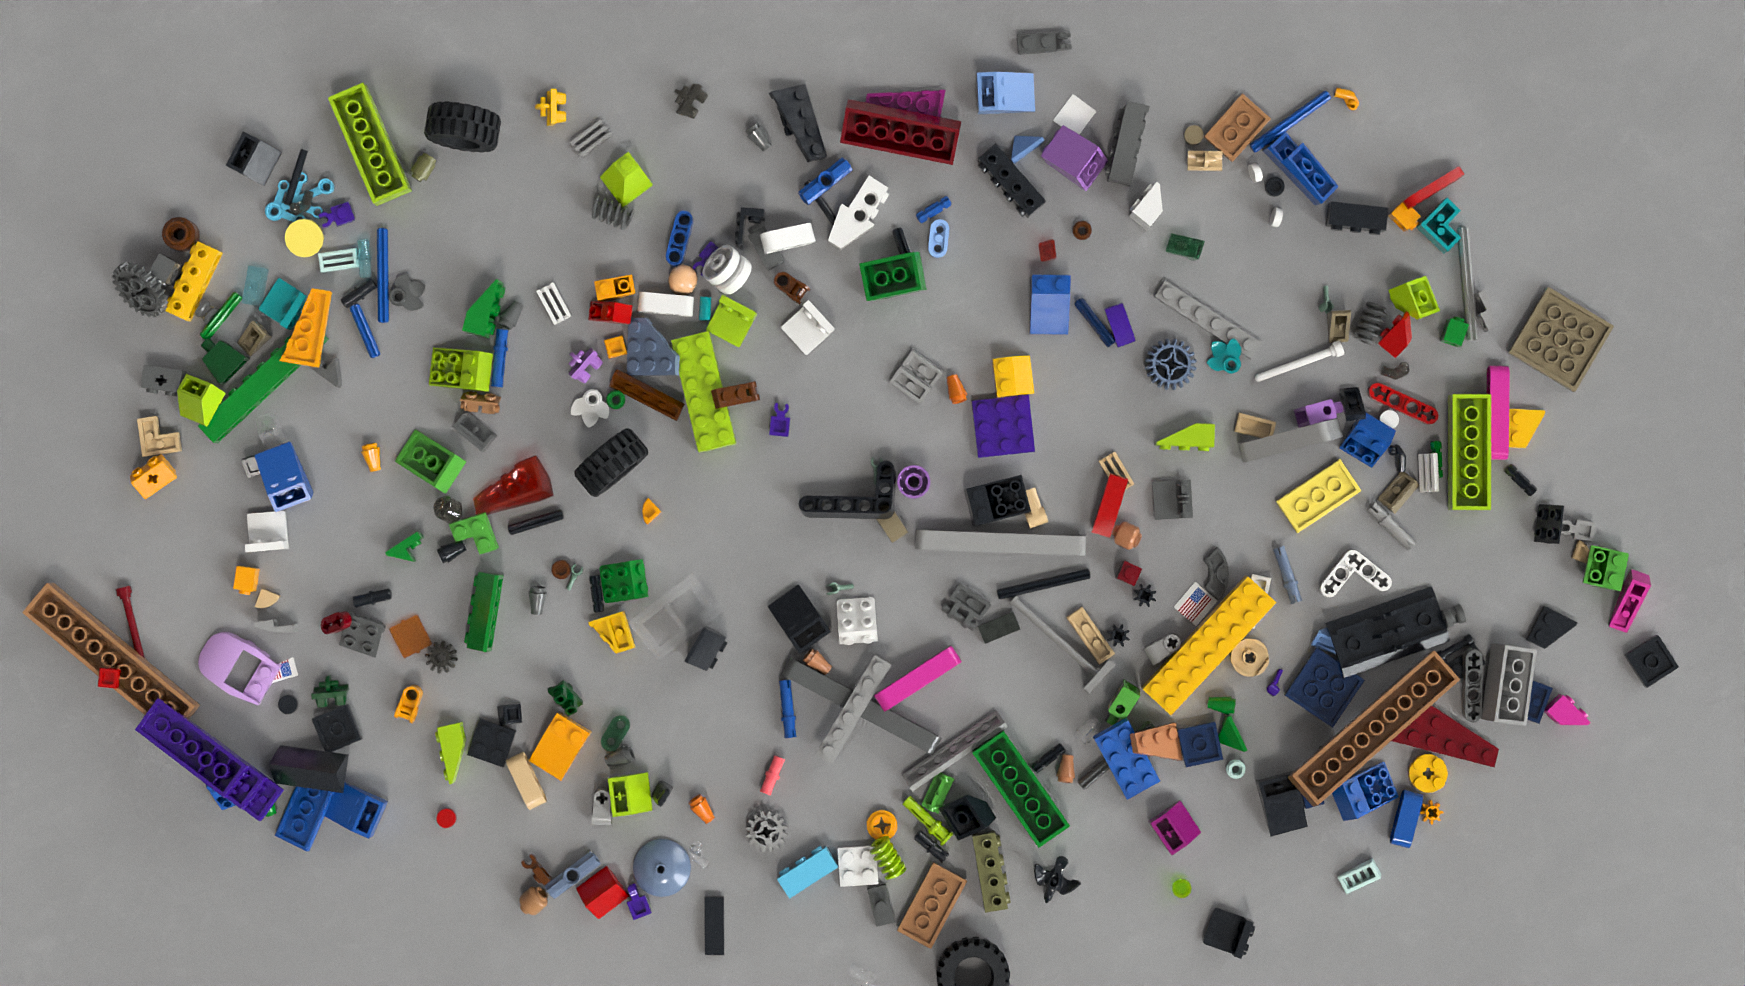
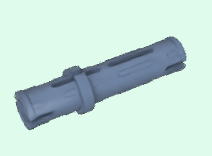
M1285 546L1279 547L1282 555H1280L1278 548L1273 549L1284 581L1283 587L1287 590L1290 604L1296 603L1294 595L1297 602L1303 601L1297 587L1298 581L1294 578Z

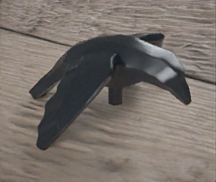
M1064 856L1057 857L1055 866L1051 871L1043 870V867L1039 864L1034 865L1037 885L1046 887L1044 893L1045 903L1051 901L1056 891L1061 895H1065L1081 885L1079 880H1067L1063 877V871L1069 863L1068 859Z

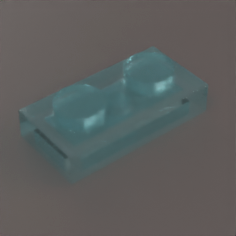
M248 265L242 297L243 304L261 306L269 269Z

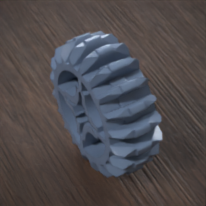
M1165 339V345L1162 341L1158 342L1160 348L1155 345L1152 346V349L1155 351L1154 353L1151 351L1147 352L1152 357L1151 359H1145V362L1150 363V365L1145 366V370L1151 369L1152 371L1147 374V377L1154 375L1155 378L1151 382L1154 383L1158 380V388L1164 383L1165 390L1169 389V385H1171L1172 390H1176V384L1182 388V381L1186 384L1190 382L1187 376L1190 378L1194 377L1190 370L1195 371L1197 368L1191 366V364L1196 363L1197 360H1190V357L1195 353L1191 352L1188 354L1186 351L1190 349V346L1183 349V341L1176 345L1177 339H1173L1172 344H1170L1169 339ZM1170 349L1167 359H1156L1162 350ZM1176 350L1183 355L1186 364L1177 360ZM1171 358L1172 363L1178 365L1176 367H1172V370H1170L1169 366L1165 364V362H1169V359ZM1155 365L1164 368L1165 378L1159 375ZM1174 370H1185L1179 379L1171 380Z

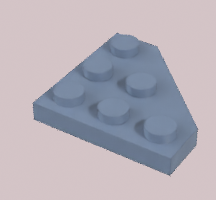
M631 318V323L628 324L627 374L630 376H679L680 356L671 349L663 335L653 327L650 319Z

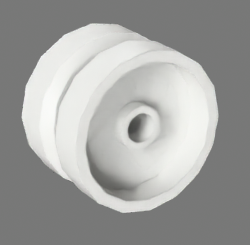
M723 245L707 259L702 274L703 278L712 285H715V288L724 295H729L736 292L746 282L752 266L751 262L744 256L739 255V252L732 246Z

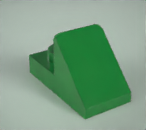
M416 532L386 551L385 554L390 557L416 562L408 548L415 549L421 545V540L424 537L421 532Z

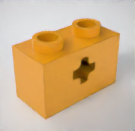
M162 454L157 457L153 456L147 461V464L143 467H137L130 475L131 484L144 499H147L177 478L176 470Z

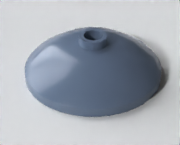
M656 839L646 843L638 851L633 863V873L638 885L648 894L658 897H666L679 892L687 883L691 872V863L687 852L681 845L669 839ZM659 866L664 867L663 873L658 872L657 868Z

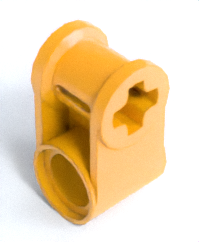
M411 685L404 689L394 714L395 718L401 717L409 720V723H414L423 696L421 687ZM410 689L416 691V699H411L409 697L408 693Z

